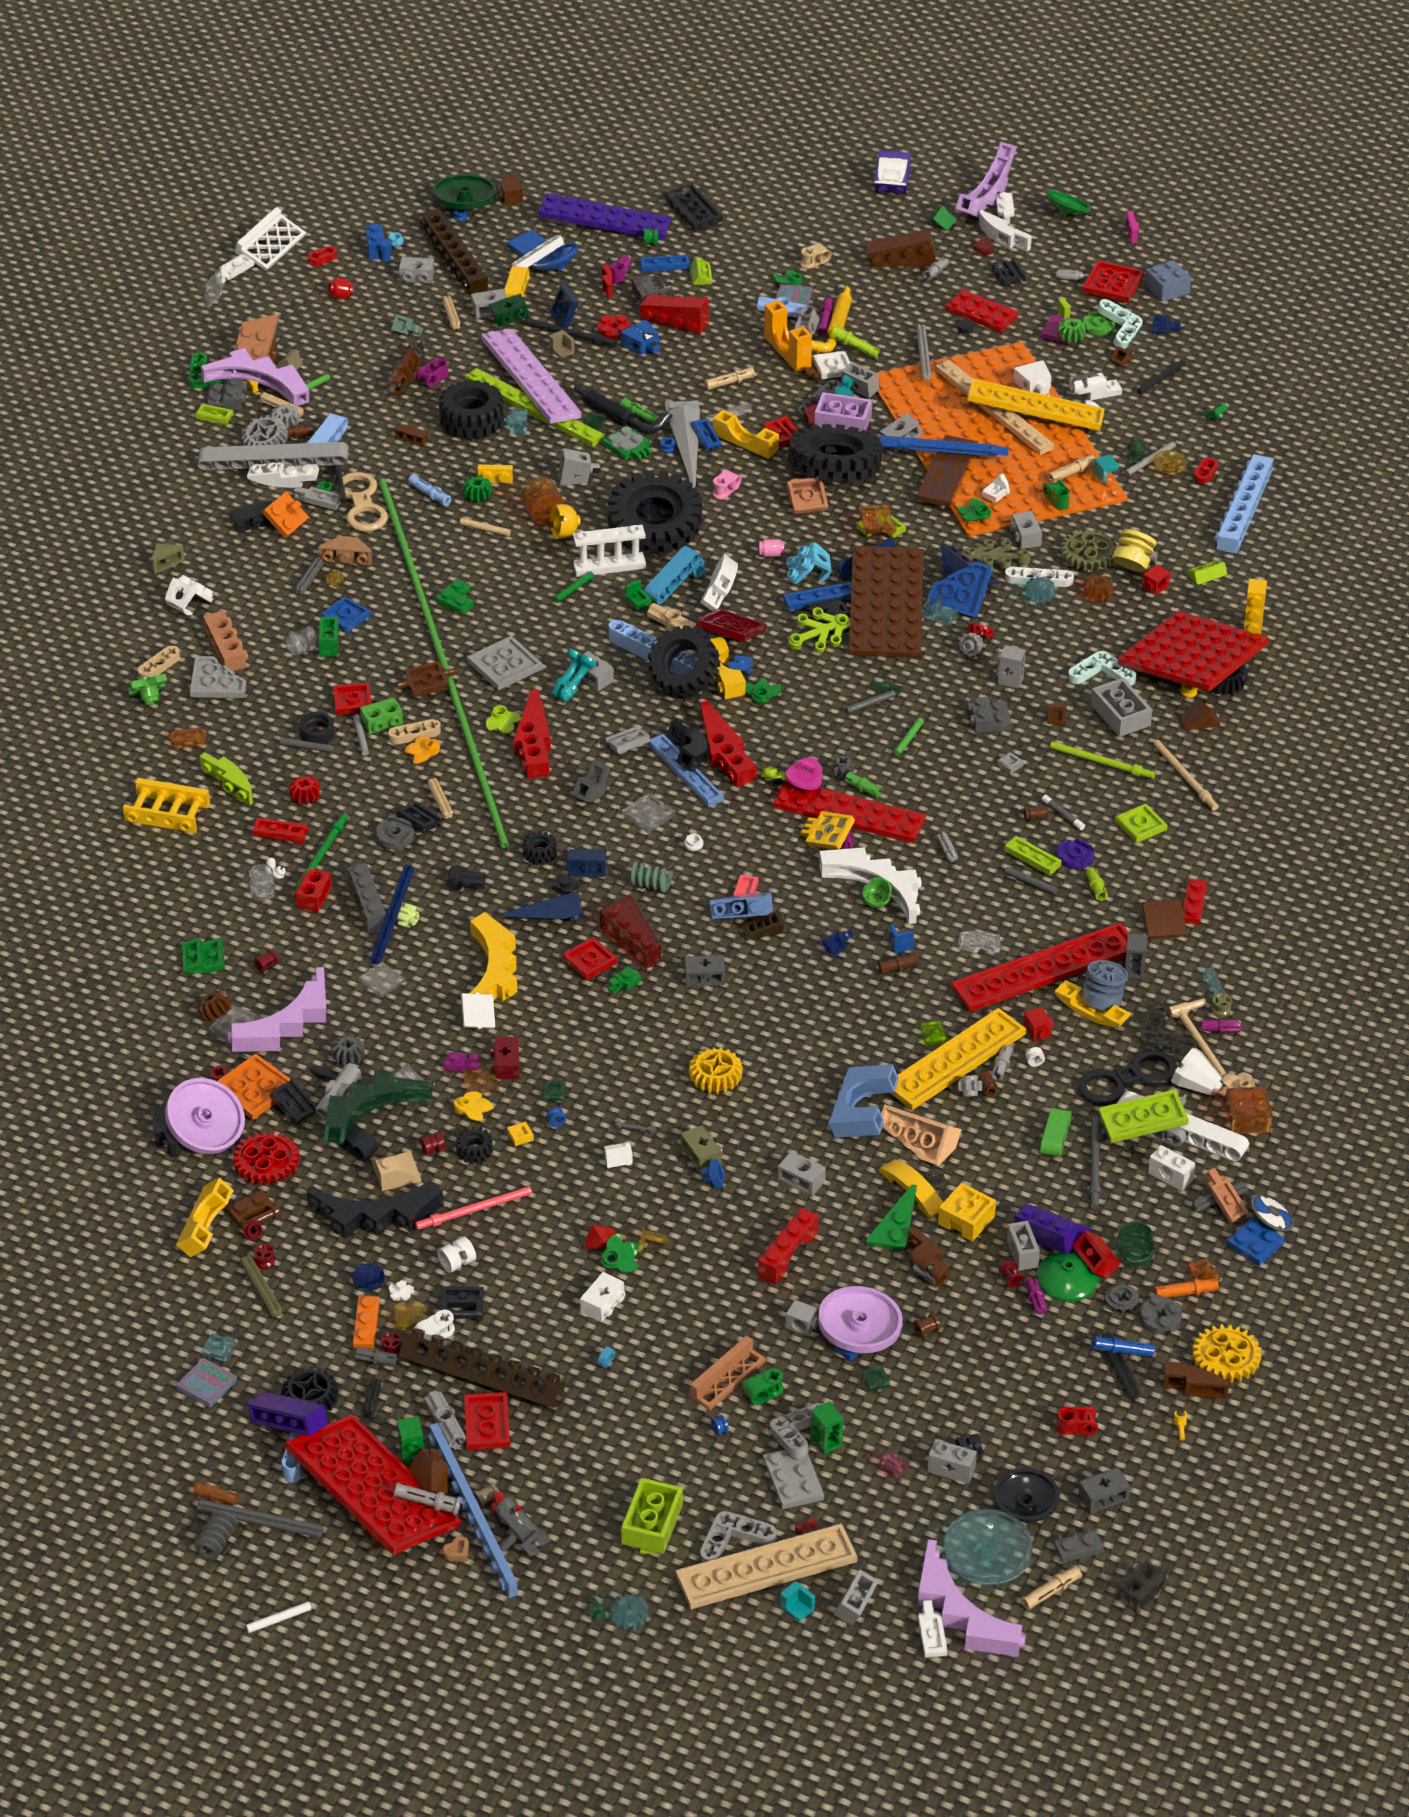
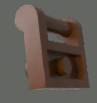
M263 1190L227 1206L228 1214L242 1231L245 1223L253 1219L261 1223L272 1217L277 1218L281 1216L278 1206L273 1204Z

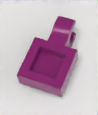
M449 1052L443 1064L444 1070L463 1072L465 1068L478 1070L481 1065L476 1063L479 1055L470 1054L468 1056V1053Z

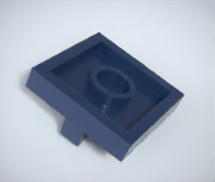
M560 284L550 312L559 326L569 328L575 310L578 307V301L566 284Z

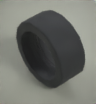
M313 712L303 716L299 722L301 739L321 744L329 742L334 736L333 719L328 714L322 712ZM313 726H323L326 728L318 732L307 730Z

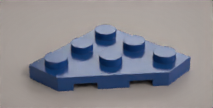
M977 561L969 564V566L956 571L940 582L934 583L927 602L977 618L993 567Z

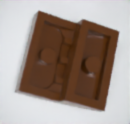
M1180 899L1142 902L1148 939L1186 936V925Z

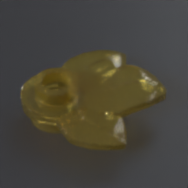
M404 1302L398 1303L394 1307V1321L397 1328L409 1330L413 1325L416 1326L420 1321L427 1319L428 1317L425 1316L427 1306L422 1303H412L410 1306Z

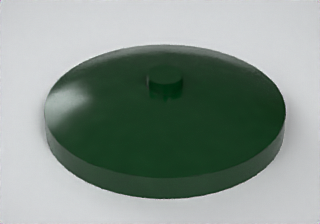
M472 174L448 176L440 179L433 186L434 200L440 205L453 209L480 208L493 202L497 195L496 185L491 180Z

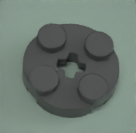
M394 818V821L389 822L388 819L384 820L377 827V843L395 851H402L414 839L412 824L403 818Z
M1153 1295L1151 1299L1144 1302L1141 1306L1140 1319L1142 1320V1325L1145 1329L1155 1334H1163L1164 1331L1169 1330L1170 1333L1174 1332L1181 1325L1182 1306L1161 1295ZM1164 1314L1165 1316L1158 1317L1157 1315Z

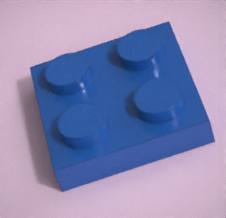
M1251 1218L1227 1240L1226 1246L1260 1266L1285 1243V1238L1256 1219Z

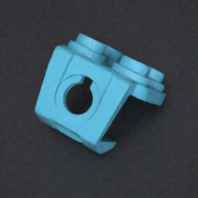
M815 542L809 546H800L797 555L794 557L790 556L786 561L789 569L787 573L789 581L792 584H798L811 572L815 564L817 565V570H821L818 582L826 580L831 573L830 555Z

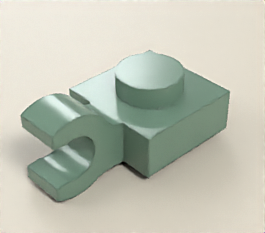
M396 314L391 330L408 335L409 331L422 334L423 328L412 324L413 319Z

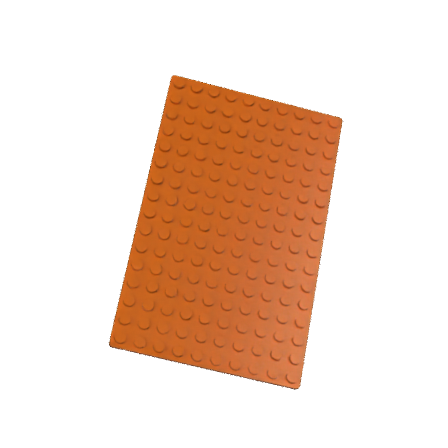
M1016 342L930 361L931 379L925 381L922 379L921 364L876 372L879 379V390L877 393L895 421L906 413L917 420L922 435L918 438L943 440L945 435L978 441L981 444L1009 447L1008 456L973 455L949 507L967 536L1010 528L1009 524L1012 521V514L1033 511L1036 520L1042 521L1127 501V495L1112 473H1107L1106 483H1102L1094 473V465L1084 469L1083 472H1077L1061 479L1070 490L1069 507L1064 510L1056 509L1043 492V484L1051 483L1048 479V473L1090 454L1095 458L1100 457L1081 427L1064 422L1058 423L1051 419H1041L1033 415H1023L1020 412L1014 411L1054 443L1053 450L1039 455L979 405L967 401L968 397L936 371V365L950 360L973 379L1021 389L1014 383V368L1036 362L1024 343ZM1051 384L1047 395L1060 398ZM913 450L928 472L937 452ZM1004 474L1010 493L1001 498L997 503L982 497V491L997 476ZM971 498H975L989 506L991 516L985 520L967 521L962 519L963 516L958 512V507L970 506Z

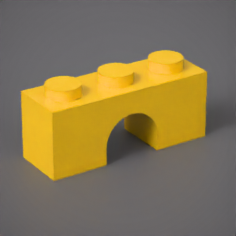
M1249 579L1244 619V630L1261 634L1267 580Z

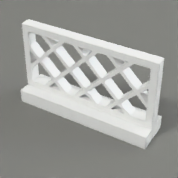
M276 207L237 242L235 253L254 260V263L267 271L306 235V232L281 215L282 210ZM282 221L286 224V227H278V223ZM276 231V236H268V232ZM279 231H287L288 236H279ZM290 231L297 232L299 235L291 236ZM266 240L267 245H258V241ZM269 240H277L278 245H270ZM280 240H289V244L281 245ZM256 249L257 254H251L248 250ZM259 249H268V254H260ZM270 249H279V253L271 254ZM261 258H269V263L265 264L261 261Z

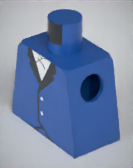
M643 320L621 331V346L639 355H644L649 351L657 353L660 350L659 333L646 320Z

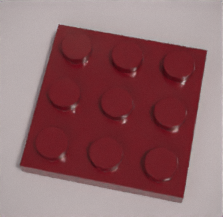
M719 608L697 619L696 626L702 628L705 632H715L720 637H730L735 642L744 643L765 632L767 624Z

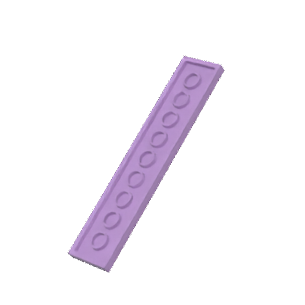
M512 329L496 332L490 331L481 335V340L550 424L581 418V411Z

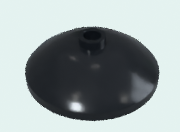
M1019 1468L1005 1473L997 1481L994 1489V1500L998 1509L1007 1517L1020 1522H1037L1046 1519L1055 1512L1060 1499V1492L1056 1482L1046 1473L1032 1468Z

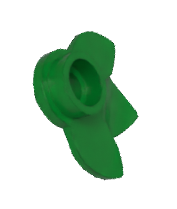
M790 269L786 271V275L773 273L774 281L777 283L797 286L803 283L802 276Z
M971 498L970 506L958 507V512L963 516L962 519L967 521L985 520L991 516L989 506L975 498Z
M764 678L755 685L746 683V693L751 695L752 699L757 703L768 702L771 697L777 696L781 692L780 684L770 686Z
M615 1234L607 1241L606 1250L601 1255V1263L608 1269L617 1268L623 1273L633 1272L639 1267L637 1262L633 1260L638 1252L639 1244L633 1242L623 1243L621 1235ZM612 1256L615 1258V1261L609 1262L607 1258Z

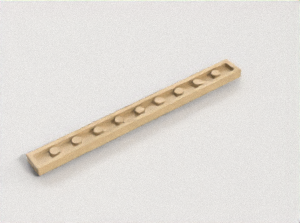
M950 360L936 365V371L968 397L973 378ZM977 404L1039 455L1054 449V443L1014 411Z

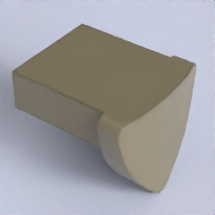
M291 349L286 357L277 364L276 368L292 364L297 371L303 363L297 349Z

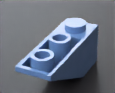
M771 892L710 900L712 919L768 915L773 911Z

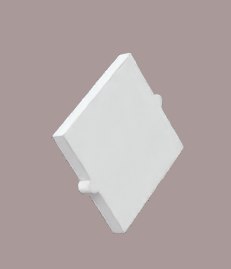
M478 992L475 994L462 993L463 1027L477 1028L478 1030L481 1028L494 1029L493 995L479 994Z

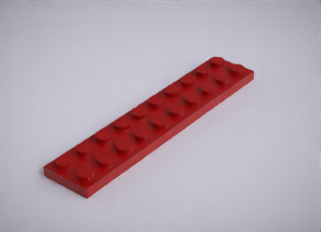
M1120 922L951 982V988L968 1011L972 1012L1085 972L1088 965L1093 961L1104 960L1113 962L1126 957L1127 939L1130 933Z

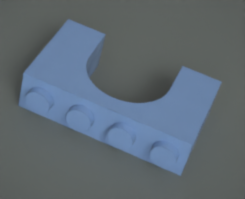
M893 1064L848 1068L847 1074L844 1076L842 1088L839 1090L837 1102L834 1104L833 1113L828 1121L829 1128L832 1130L835 1138L880 1135L884 1118L879 1107L854 1106L859 1100L868 1095L895 1092L899 1077Z

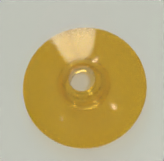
M1166 450L1156 454L1154 465L1163 472L1178 473L1187 468L1188 458L1181 452Z

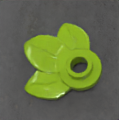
M496 706L491 712V717L486 720V727L489 731L498 729L503 734H510L514 731V723L520 722L521 716L516 712H508L504 706Z
M777 768L762 769L761 777H764L765 780L770 781L780 778L787 781L785 778L786 772H777Z

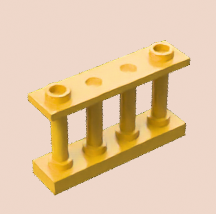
M137 778L135 784L138 797L133 806H123L124 821L191 833L197 832L196 817L194 816L199 807L208 809L210 805L209 790ZM145 798L155 799L151 809L141 808ZM163 801L173 803L169 812L159 811ZM181 804L191 806L187 815L176 814Z

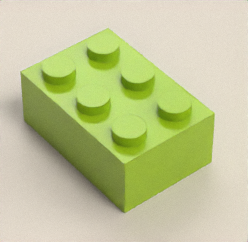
M641 1478L621 1527L622 1544L664 1554L683 1506V1488Z

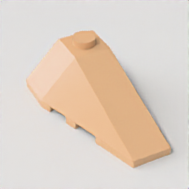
M884 1104L881 1113L884 1118L882 1127L898 1138L904 1146L917 1154L916 1156L921 1160L940 1165L956 1149L962 1129Z

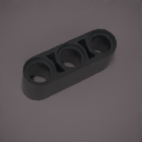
M267 501L234 510L230 518L235 528L243 532L271 525L272 523L265 517L262 511L274 501Z
M338 1115L324 1126V1131L331 1140L361 1161L379 1149V1145L373 1136L344 1115Z

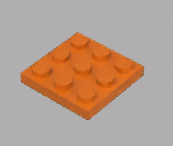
M254 1054L217 1082L225 1085L237 1096L244 1114L254 1120L276 1104L270 1098V1093L284 1083L289 1082L290 1078L260 1056Z

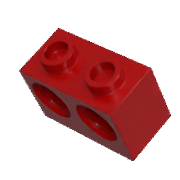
M309 868L307 874L302 877L300 887L296 888L294 893L298 908L319 912L332 888L331 873Z

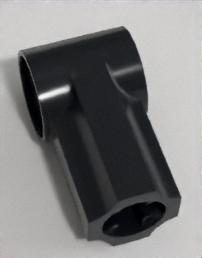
M454 865L449 869L446 885L454 891L461 890L463 887L484 889L486 873L465 871L463 867Z

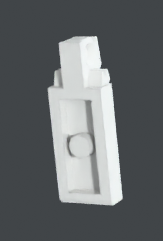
M997 193L998 217H1003L1010 224V217H1014L1012 193Z
M243 254L237 256L219 267L220 270L214 274L215 283L220 285L225 283L226 280L236 277L254 266V260Z
M932 1600L923 1601V1613H919L918 1623L924 1657L947 1656L941 1613L933 1611Z

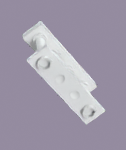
M643 525L573 533L575 546H580V560L573 561L576 577L584 576L590 571L597 575L646 569L643 552H639V539L646 538ZM632 540V553L622 555V541ZM614 542L615 556L604 557V543ZM597 544V558L587 559V545Z

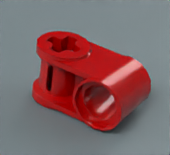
M1089 1406L1060 1408L1056 1421L1057 1432L1062 1435L1095 1434L1098 1431V1424L1095 1422L1096 1410Z

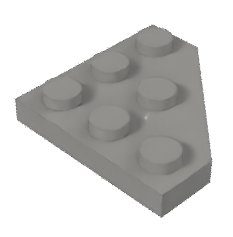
M195 656L190 697L245 698L247 687L245 679L237 677L235 672L226 665L222 666L214 656Z

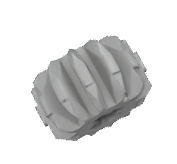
M289 404L287 406H276V409H272L271 417L280 418L286 428L293 427V425L298 426L300 414L295 406L291 407Z

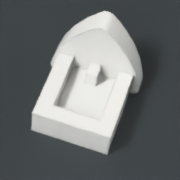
M1004 474L997 476L982 491V497L997 503L1001 498L1010 493Z
M628 1141L621 1144L604 1146L607 1168L632 1165V1150Z

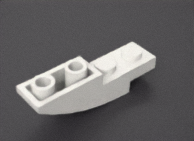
M982 210L979 212V226L995 242L1008 249H1011L1013 246L1026 252L1031 249L1032 235L1008 226V221Z
M283 462L255 464L250 466L247 478L264 485L296 488L297 486L302 487L303 481L316 480L319 467L318 464L284 467Z
M726 554L721 556L710 578L711 582L700 601L711 611L719 608L723 598L728 594L737 573L738 563Z

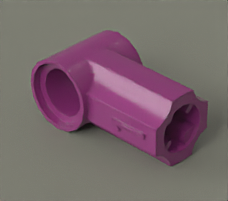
M622 255L615 263L610 265L614 284H621L625 281V274L632 265V260L628 255Z

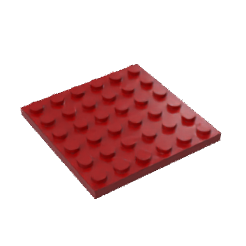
M1177 611L1119 656L1117 660L1118 665L1210 692L1268 645L1269 638L1259 633L1248 632L1227 624L1217 623L1214 620H1207L1183 611Z

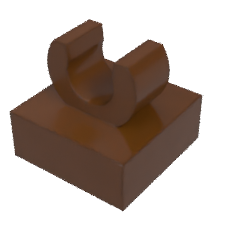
M1049 704L1047 723L1065 725L1067 705Z

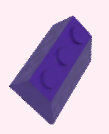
M1025 1204L1014 1215L1015 1223L1029 1222L1037 1243L1063 1254H1067L1074 1248L1072 1245L1084 1231H1091L1087 1226L1030 1204Z

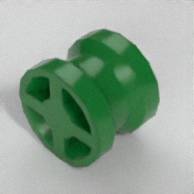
M645 228L644 245L649 243L658 245V229L649 230Z

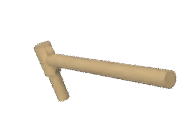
M1205 998L1168 1007L1169 1016L1180 1018L1221 1077L1226 1075L1225 1070L1187 1016L1190 1010L1206 1006Z

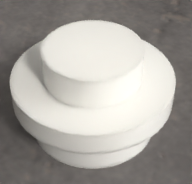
M690 834L685 839L684 845L688 850L697 851L703 847V840L698 834Z

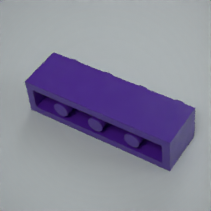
M263 1392L247 1403L253 1423L307 1436L313 1435L328 1425L326 1411L321 1404L269 1392Z

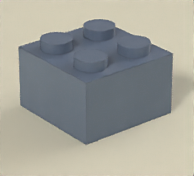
M1174 260L1146 269L1145 286L1161 302L1190 293L1191 277Z

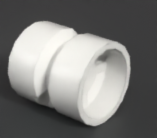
M465 1236L453 1241L452 1245L447 1244L437 1250L438 1259L448 1273L461 1268V1264L467 1265L476 1260L474 1247Z

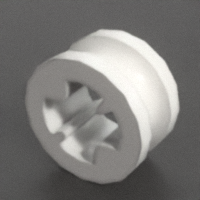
M1039 1047L1030 1048L1025 1054L1030 1066L1036 1067L1045 1061L1043 1051Z

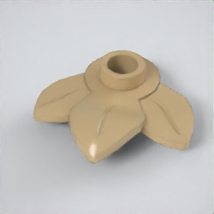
M1241 1072L1238 1076L1227 1074L1222 1076L1221 1082L1225 1087L1218 1094L1224 1097H1235L1237 1095L1250 1097L1254 1094L1256 1087L1249 1073Z

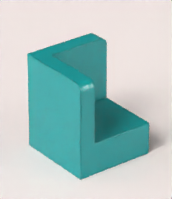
M1111 455L1095 458L1094 473L1102 483H1106L1107 473L1119 469V465Z
M795 1581L780 1593V1608L800 1622L815 1610V1596Z

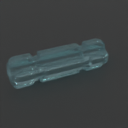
M1212 967L1205 968L1203 975L1213 992V996L1217 993H1225Z

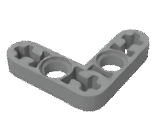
M823 1403L812 1404L777 1417L770 1422L772 1436L790 1456L801 1458L808 1454V1442L799 1431L811 1427V1410Z
M720 1512L716 1516L702 1545L700 1560L704 1563L721 1558L731 1536L763 1546L774 1543L777 1537L776 1528L769 1523L732 1512ZM747 1525L750 1526L752 1529L748 1532L742 1531L740 1528L742 1526ZM714 1536H721L724 1538L720 1542H715L712 1540ZM711 1548L714 1549V1555L707 1557L711 1553Z

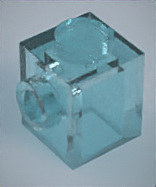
M511 408L510 415H507V425H510V434L527 435L528 409Z

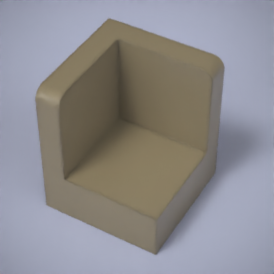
M558 331L549 336V349L558 357L564 358L575 353L574 339L565 331Z

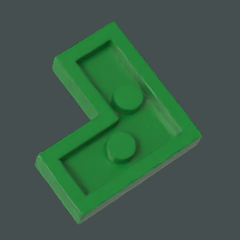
M455 579L435 596V602L454 612L465 615L474 607V601L465 597L471 591V585Z

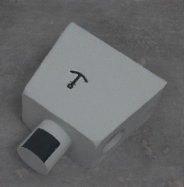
M569 449L562 450L558 472L560 485L587 483L590 473L599 474V463H591L588 453Z

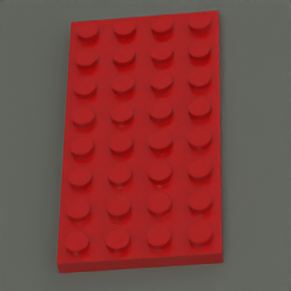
M353 1414L326 1425L311 1436L300 1435L285 1443L284 1448L392 1555L460 1527L461 1519L458 1516H453L451 1512L435 1511L433 1506L394 1496L397 1483L421 1490L425 1489L410 1470ZM408 1492V1494H412V1495H416V1496L425 1498L424 1496H421V1495H417V1494H413V1493Z

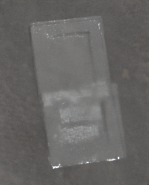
M981 931L960 932L959 948L973 953H977L979 949H984L998 954L1001 949L1000 935Z

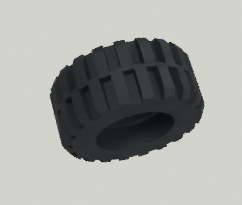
M466 380V382L460 381L455 385H450L439 398L440 424L447 433L449 432L450 435L457 436L460 439H481L484 436H490L491 433L494 434L504 421V401L501 392L495 386H490L489 383H483L480 380Z
M677 626L673 627L674 630L672 631L668 629L664 632L665 635L662 637L659 635L656 639L657 643H653L651 646L652 653L648 654L650 674L659 687L668 695H673L675 698H681L682 695L684 699L690 698V695L694 697L699 696V692L702 690L704 692L707 691V686L714 684V677H717L719 674L717 668L720 667L721 663L719 652L709 637L698 628L693 627L691 629L690 626H683V629ZM684 650L698 651V661L691 671L682 675L670 673L671 662L678 653Z

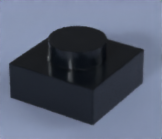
M563 874L552 883V890L561 895L572 893L579 888V882L566 874Z

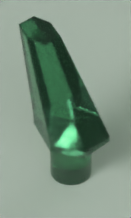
M875 681L873 684V688L881 690L882 693L890 690L895 692L903 690V686L888 682L881 683Z
M589 1595L591 1616L596 1622L604 1621L606 1618L605 1611L594 1595Z

